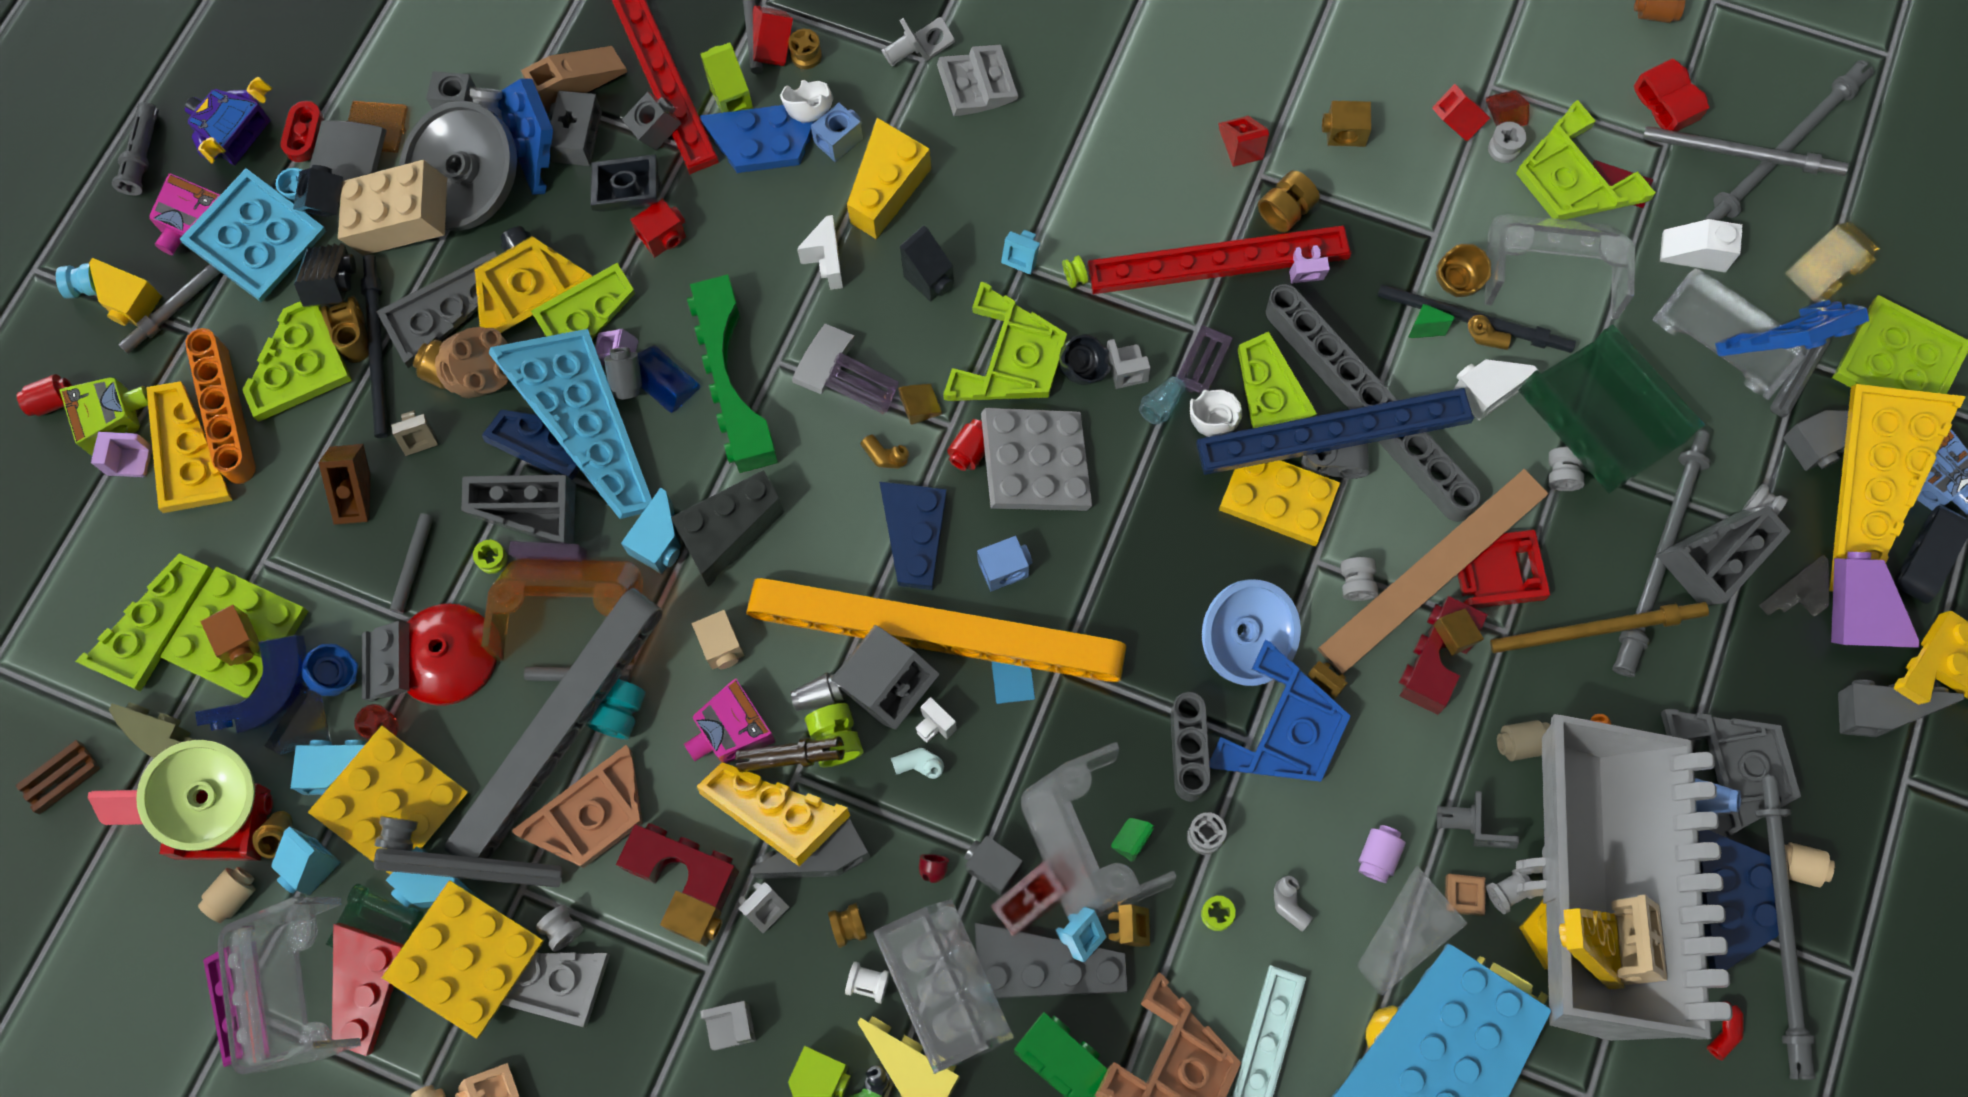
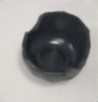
M1087 334L1073 336L1068 339L1060 350V368L1071 382L1079 385L1097 383L1102 381L1111 370V366L1108 364L1109 350L1096 337Z

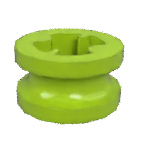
M1079 255L1075 256L1071 262L1067 259L1062 261L1063 271L1071 288L1077 287L1078 282L1082 284L1088 283L1087 271Z
M490 539L478 543L473 551V560L483 572L494 574L506 566L508 555L501 544ZM490 550L498 554L497 557L493 556L495 561L492 563H488L483 559V556L488 557L486 552Z
M1224 896L1209 898L1201 910L1203 923L1213 931L1227 929L1233 923L1236 916L1234 904ZM1213 904H1219L1222 910L1227 909L1228 917L1224 916L1223 923H1217L1216 917H1209L1208 910L1212 911L1214 909Z

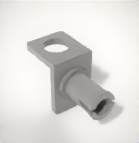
M942 17L937 18L916 33H914L905 19L902 18L899 21L905 29V35L881 51L892 67L914 51L916 53L920 52L923 58L928 61L955 42V38ZM934 30H941L944 34L942 41L937 45L929 44V34Z

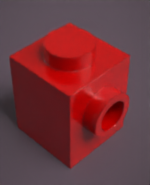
M663 198L630 219L636 235L654 258L667 249L675 248L686 237L682 226L685 223L684 217L676 206L670 208Z

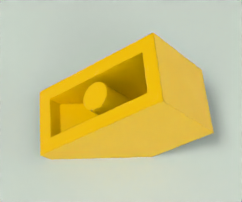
M94 258L89 262L98 302L109 311L107 316L111 320L123 326H126L127 323L137 326L136 323L145 315L149 317L162 295L148 281Z

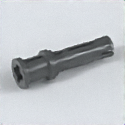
M138 103L127 148L118 157L119 171L117 176L112 179L113 188L126 195L136 196L140 195L143 191L142 177L149 168V162L146 158L159 114V109L151 103Z

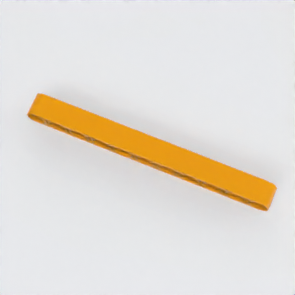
M764 578L754 579L746 611L748 616L762 621L863 639L873 626L877 625L908 647L1106 682H1119L1121 680L1127 648L1126 644L1107 638Z

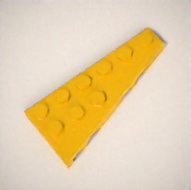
M1861 384L1851 386L1830 592H1833L1834 558H1847L1848 552H1871V559L1885 560V563L1889 558L1888 553L1895 538L1900 535L1910 507L1914 506L1937 458L1935 455L1943 438L1947 437L1957 409L1961 408L1966 396Z

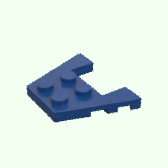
M1823 299L1799 309L1801 317L1763 333H1739L1715 343L1718 356L1780 348L1789 349L1797 346H1805V349L1816 348L1827 343L1826 338L1833 335L1834 337H1841L1856 332L1855 326L1870 321L1867 308L1847 304L1844 305L1845 309H1843L1841 302L1835 301L1831 305L1830 300Z
M1265 639L1251 670L1284 684L1285 688L1256 751L1252 752L1220 737L1210 758L1209 767L1218 770L1321 782L1351 716L1300 671L1291 660L1287 659L1276 646Z

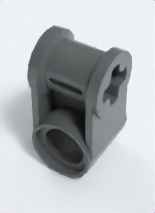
M1368 443L1305 455L1301 461L1302 469L1324 477L1363 478L1369 474Z

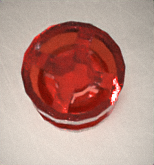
M377 704L363 707L357 713L354 720L357 733L368 741L376 733L382 722H384L382 726L395 736L399 729L396 716Z

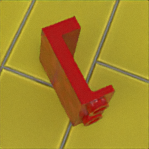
M254 783L255 799L252 811L243 827L226 842L213 848L199 851L180 850L161 843L159 854L174 860L261 861V855L257 853L253 845V835L266 822L267 815L271 813L273 806L271 790L258 783ZM205 790L200 791L196 795V801L199 804L206 802L208 799V793Z

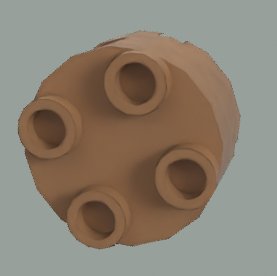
M474 327L458 332L444 340L440 346L439 354L435 359L437 377L451 393L455 392L464 398L481 397L493 393L506 385L509 379L489 355L490 347L508 343L495 328Z

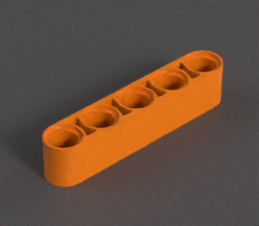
M199 328L187 336L186 350L211 461L214 468L229 481L235 484H242L253 477L255 462L229 351L212 331L206 328ZM230 432L227 437L223 438L226 433ZM238 460L237 463L230 468L231 464L234 461Z

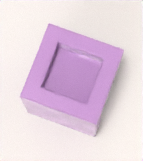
M98 432L91 464L108 476L145 477L152 454V445L138 434Z

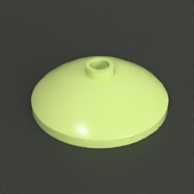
M185 741L165 749L150 762L143 772L138 784L136 797L138 814L144 827L159 842L180 850H206L226 842L243 827L253 808L255 785L248 765L232 749L213 741ZM205 790L208 793V799L206 802L199 804L196 801V795L200 791Z

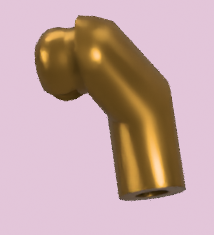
M1475 315L1469 320L1468 330L1476 344L1508 350L1511 334L1495 331L1489 320L1483 315Z

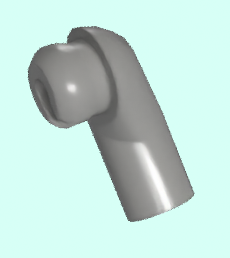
M1284 876L1276 882L1274 887L1275 909L1279 915L1303 932L1313 917L1297 904L1298 881L1292 876Z

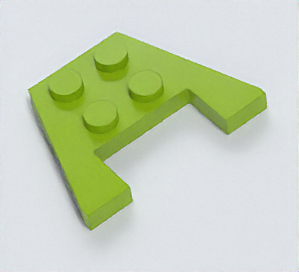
M1579 100L1570 106L1566 114L1558 120L1549 134L1541 140L1516 172L1517 176L1555 222L1648 202L1656 193L1638 171L1615 185L1609 186L1579 150L1572 139L1591 129L1595 123V119Z
M981 282L972 307L973 313L1004 322L986 376L952 368L943 394L944 400L1048 398L1060 363V350L1067 340V333L1033 312L1030 314L1017 306L1013 299L1006 295L1004 297L992 290V286Z

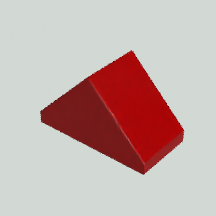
M754 5L753 61L779 66L785 65L793 18L785 11Z
M1250 116L1218 123L1233 167L1264 158L1269 137L1268 128Z

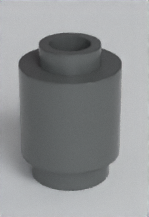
M628 347L610 350V355L604 357L608 384L611 391H613L614 398L628 399L640 395L642 379L638 354L630 352Z

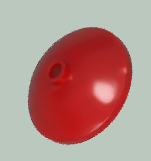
M439 604L420 611L407 622L409 623V691H407L409 695L420 702L430 705H452L470 698L487 683L495 669L498 645L492 627L478 612L464 605ZM437 643L443 644L440 651L433 652V647Z

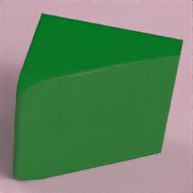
M1423 304L1408 337L1445 336L1453 322L1454 316Z
M1129 818L1112 842V849L1131 862L1132 860L1135 861L1152 835L1154 825L1146 821Z

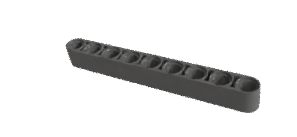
M1281 284L1271 291L1266 307L1268 320L1349 410L1372 406L1367 404L1363 398L1373 399L1376 405L1398 401L1293 286ZM1283 302L1286 303L1289 307L1282 308L1279 307L1276 303ZM1298 326H1306L1310 329V332L1301 331L1298 329ZM1319 350H1328L1332 353V356H1325ZM1341 374H1350L1355 380H1346ZM1427 432L1378 441L1448 519L1460 522L1466 520L1472 514L1480 501L1478 488ZM1408 447L1419 449L1422 455L1412 454ZM1431 472L1440 473L1445 480H1436L1431 475ZM1454 497L1463 498L1468 506L1457 504Z
M635 588L623 594L445 844V850L449 854L486 859L492 857L659 623L663 615V610Z

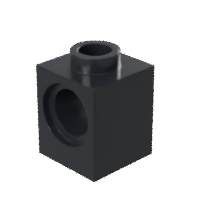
M312 165V168L299 171L293 209L324 218L337 215L343 177L332 174L331 168L321 165Z

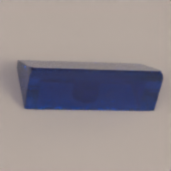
M653 345L637 353L642 379L641 387L670 413L680 408L700 388L699 383L657 346Z

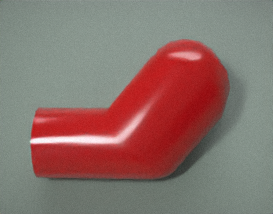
M1728 1001L1722 1002L1732 1006L1733 1017L1729 1021H1722V1031L1707 1046L1708 1051L1721 1061L1742 1041L1744 1036V1014L1738 1005L1733 1006Z

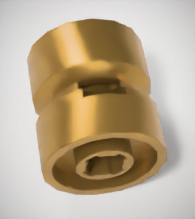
M1292 170L1277 183L1276 188L1271 189L1258 201L1257 206L1262 218L1272 228L1279 232H1287L1301 219V215L1306 214L1319 202L1320 196L1315 184L1306 175Z

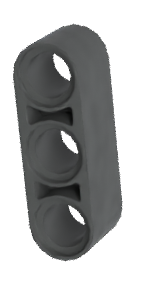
M1185 692L1175 699L1170 716L1174 786L1180 798L1193 802L1203 797L1210 783L1206 707L1204 700L1198 694ZM1183 705H1190L1196 710L1197 716L1191 719L1184 718L1179 713L1178 708ZM1184 740H1193L1199 746V751L1195 754H1188L1183 751L1180 743ZM1195 775L1200 779L1202 786L1199 789L1191 790L1184 785L1183 777Z

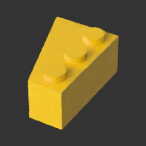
M879 118L876 119L847 202L850 224L875 239L879 237L931 170L930 149Z

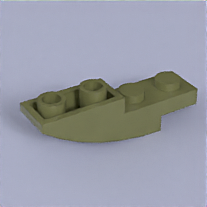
M128 702L126 708L113 703L109 708L111 715L125 735L153 759L173 745L194 740L189 738L190 732L179 727L181 720L160 713L158 718L148 716L149 709Z

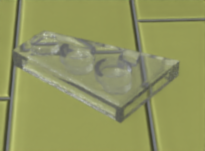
M1416 865L1356 966L1377 992L1383 995L1468 923Z

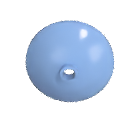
M1255 579L1238 581L1223 589L1210 604L1202 626L1203 648L1210 665L1223 678L1245 686L1261 685L1273 680L1251 670L1265 639L1270 641L1287 659L1292 661L1297 652L1301 635L1298 611L1291 598L1280 587L1267 581ZM1242 624L1243 632L1241 635H1238L1237 629Z

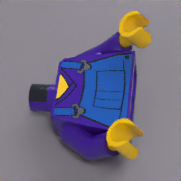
M257 77L250 82L247 90H229L225 92L214 89L211 90L203 101L197 97L189 98L185 104V112L191 115L188 119V124L194 131L192 140L199 156L207 159L212 164L219 154L235 166L271 121L259 105V102L265 103L266 97L264 95L272 91L273 88L260 77Z

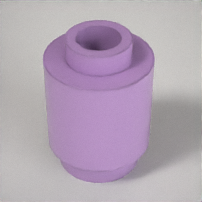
M1380 825L1379 830L1371 829L1358 861L1361 863L1359 872L1379 882L1387 883L1388 877L1394 875L1406 844L1405 841L1400 839L1401 832L1385 825Z

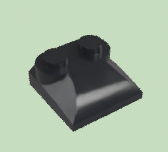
M656 154L592 162L591 208L593 211L604 212L650 206L657 202L661 182L658 174Z

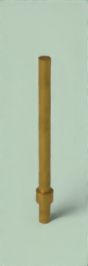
M1706 602L1679 607L1676 603L1660 606V610L1491 639L1490 646L1492 653H1499L1663 624L1664 627L1681 624V620L1709 616V608Z

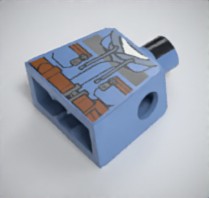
M1950 429L1947 437L1943 438L1935 455L1937 458L1917 500L1932 511L1939 504L1945 506L1950 501H1953L1968 515V450Z

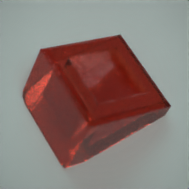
M1516 90L1486 97V103L1496 127L1504 122H1514L1520 126L1528 124L1530 103Z

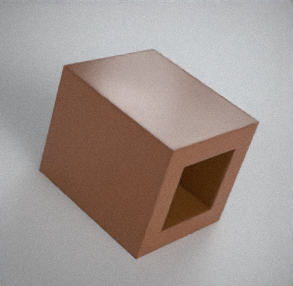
M231 605L200 621L216 657L230 666L243 664L252 659L253 654L263 650L248 615L235 605Z

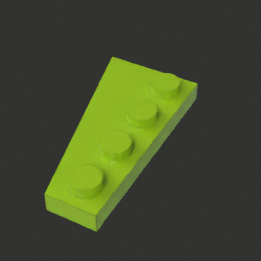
M179 553L147 586L148 591L138 602L135 603L133 601L123 611L125 615L112 629L107 628L97 638L99 640L97 645L88 654L84 652L75 662L141 692L160 661L161 653L214 570Z

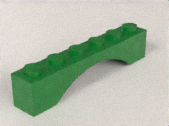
M729 275L692 283L690 287L693 296L688 297L687 301L692 317L698 316L700 325L694 326L699 346L705 344L707 354L701 356L706 374H713L715 383L709 384L714 404L720 403L722 413L716 414L721 433L727 432L730 443L724 444L729 464L735 462L739 473L777 464L778 459L767 421L753 412L740 399L730 383L727 365L728 349L733 331L740 319V314Z

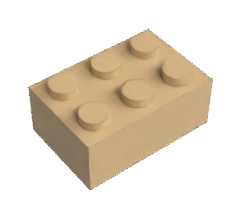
M420 160L342 181L338 239L364 256L444 236L447 177L425 160Z

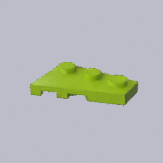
M1269 332L1239 345L1238 354L1252 429L1317 416L1316 411Z

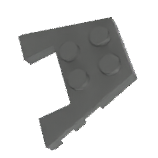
M1665 709L1661 712L1667 736L1688 740L1706 738L1710 753L1714 756V769L1719 785L1741 791L1739 812L1715 813L1719 817V826L1716 829H1710V831L1727 837L1761 819L1756 816L1755 811L1765 810L1762 779L1765 775L1771 774L1777 778L1780 807L1801 797L1781 725L1735 718L1731 720L1702 713L1690 714L1679 712V710Z

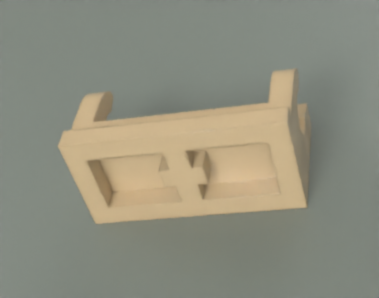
M1645 894L1612 901L1611 906L1612 910L1615 911V916H1617L1622 966V968L1618 969V978H1621V983L1632 985L1667 981L1659 905Z

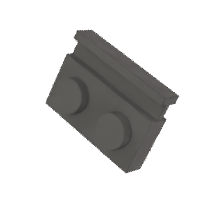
M396 621L374 628L372 632H362V699L373 702L376 701V698H387L409 691V623Z

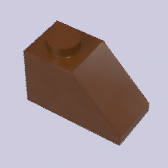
M364 444L330 446L318 464L333 523L335 525L368 522L370 516L371 474Z

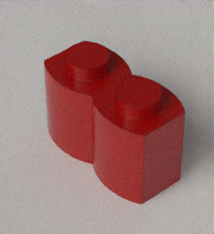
M1673 58L1641 73L1634 84L1637 96L1652 111L1661 129L1677 132L1701 120L1709 109L1706 94L1691 83L1688 70Z

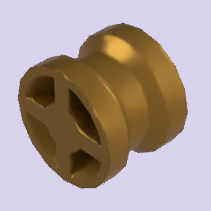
M804 28L793 32L788 42L792 62L800 69L816 67L822 58L818 35L814 31Z
M856 903L849 905L847 910L842 912L836 910L828 912L833 934L839 948L846 946L848 941L855 938L860 941L867 939L865 927Z

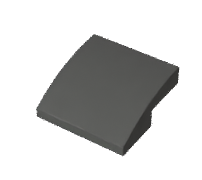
M322 121L309 168H312V165L329 167L332 169V174L342 176L343 181L375 173L387 130L383 127L356 122Z

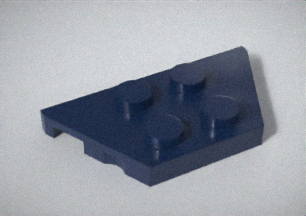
M1710 830L1698 831L1699 843L1714 842L1721 847L1720 859L1700 861L1701 874L1717 873L1723 878V889L1721 891L1702 892L1703 905H1720L1725 909L1726 919L1722 923L1704 924L1705 937H1723L1728 943V952L1725 955L1708 956L1709 969L1727 970L1779 936L1771 860L1767 854Z

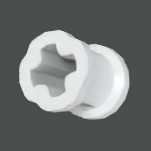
M854 961L847 980L845 994L851 996L853 993L875 998V1002L882 1004L890 971L884 970L881 973L861 967L859 962Z

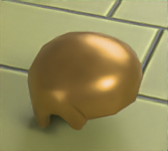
M1474 244L1456 245L1440 259L1436 271L1437 281L1444 291L1455 297L1471 296L1478 292L1490 279L1491 261L1486 252Z

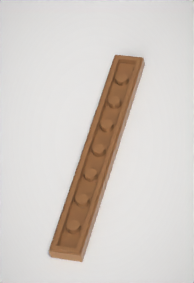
M1523 469L1317 650L1340 675L1344 674L1549 493Z

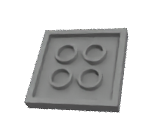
M985 408L982 411L981 419L991 509L1087 511L1092 506L1081 412Z

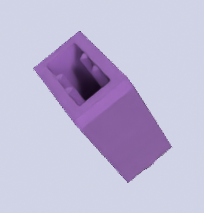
M1848 552L1847 558H1834L1831 642L1842 645L1919 647V639L1885 560L1871 559V552Z

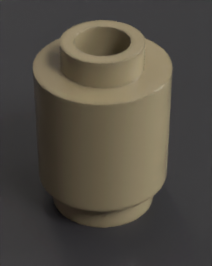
M1534 720L1504 725L1501 729V734L1497 735V746L1500 753L1505 755L1510 761L1542 756V736L1550 727V724Z

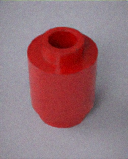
M53 374L25 385L22 391L17 392L18 404L28 416H43L65 407L60 389L70 387L72 384L68 379Z
M973 419L970 424H965L947 449V453L950 456L949 461L956 468L963 471L966 469L974 470L984 457L982 421Z

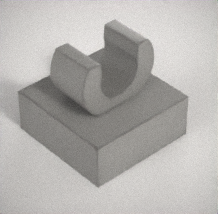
M756 882L753 885L756 891L747 900L743 896L739 898L741 906L738 909L764 933L789 906L766 882L762 885Z

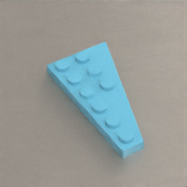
M588 329L490 347L489 355L618 518L623 519L642 514L652 498Z

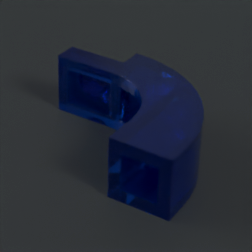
M294 635L259 642L263 673L261 682L255 692L240 703L195 712L197 726L210 724L211 731L234 727L233 720H235L236 731L241 733L263 727L280 717L293 704L304 683L301 673L302 664L307 655L304 636Z

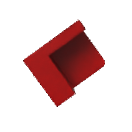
M1456 84L1432 107L1437 115L1465 141H1468L1490 119L1487 113Z

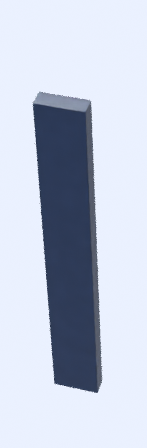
M1465 388L1201 438L1197 439L1196 445L1204 475L1471 424L1474 417Z

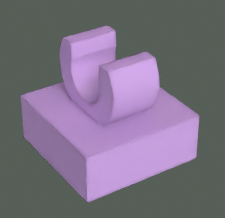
M1317 245L1311 249V259H1305L1301 254V248H1296L1293 254L1294 263L1289 271L1291 284L1324 280L1330 270L1328 257L1320 258L1321 252Z

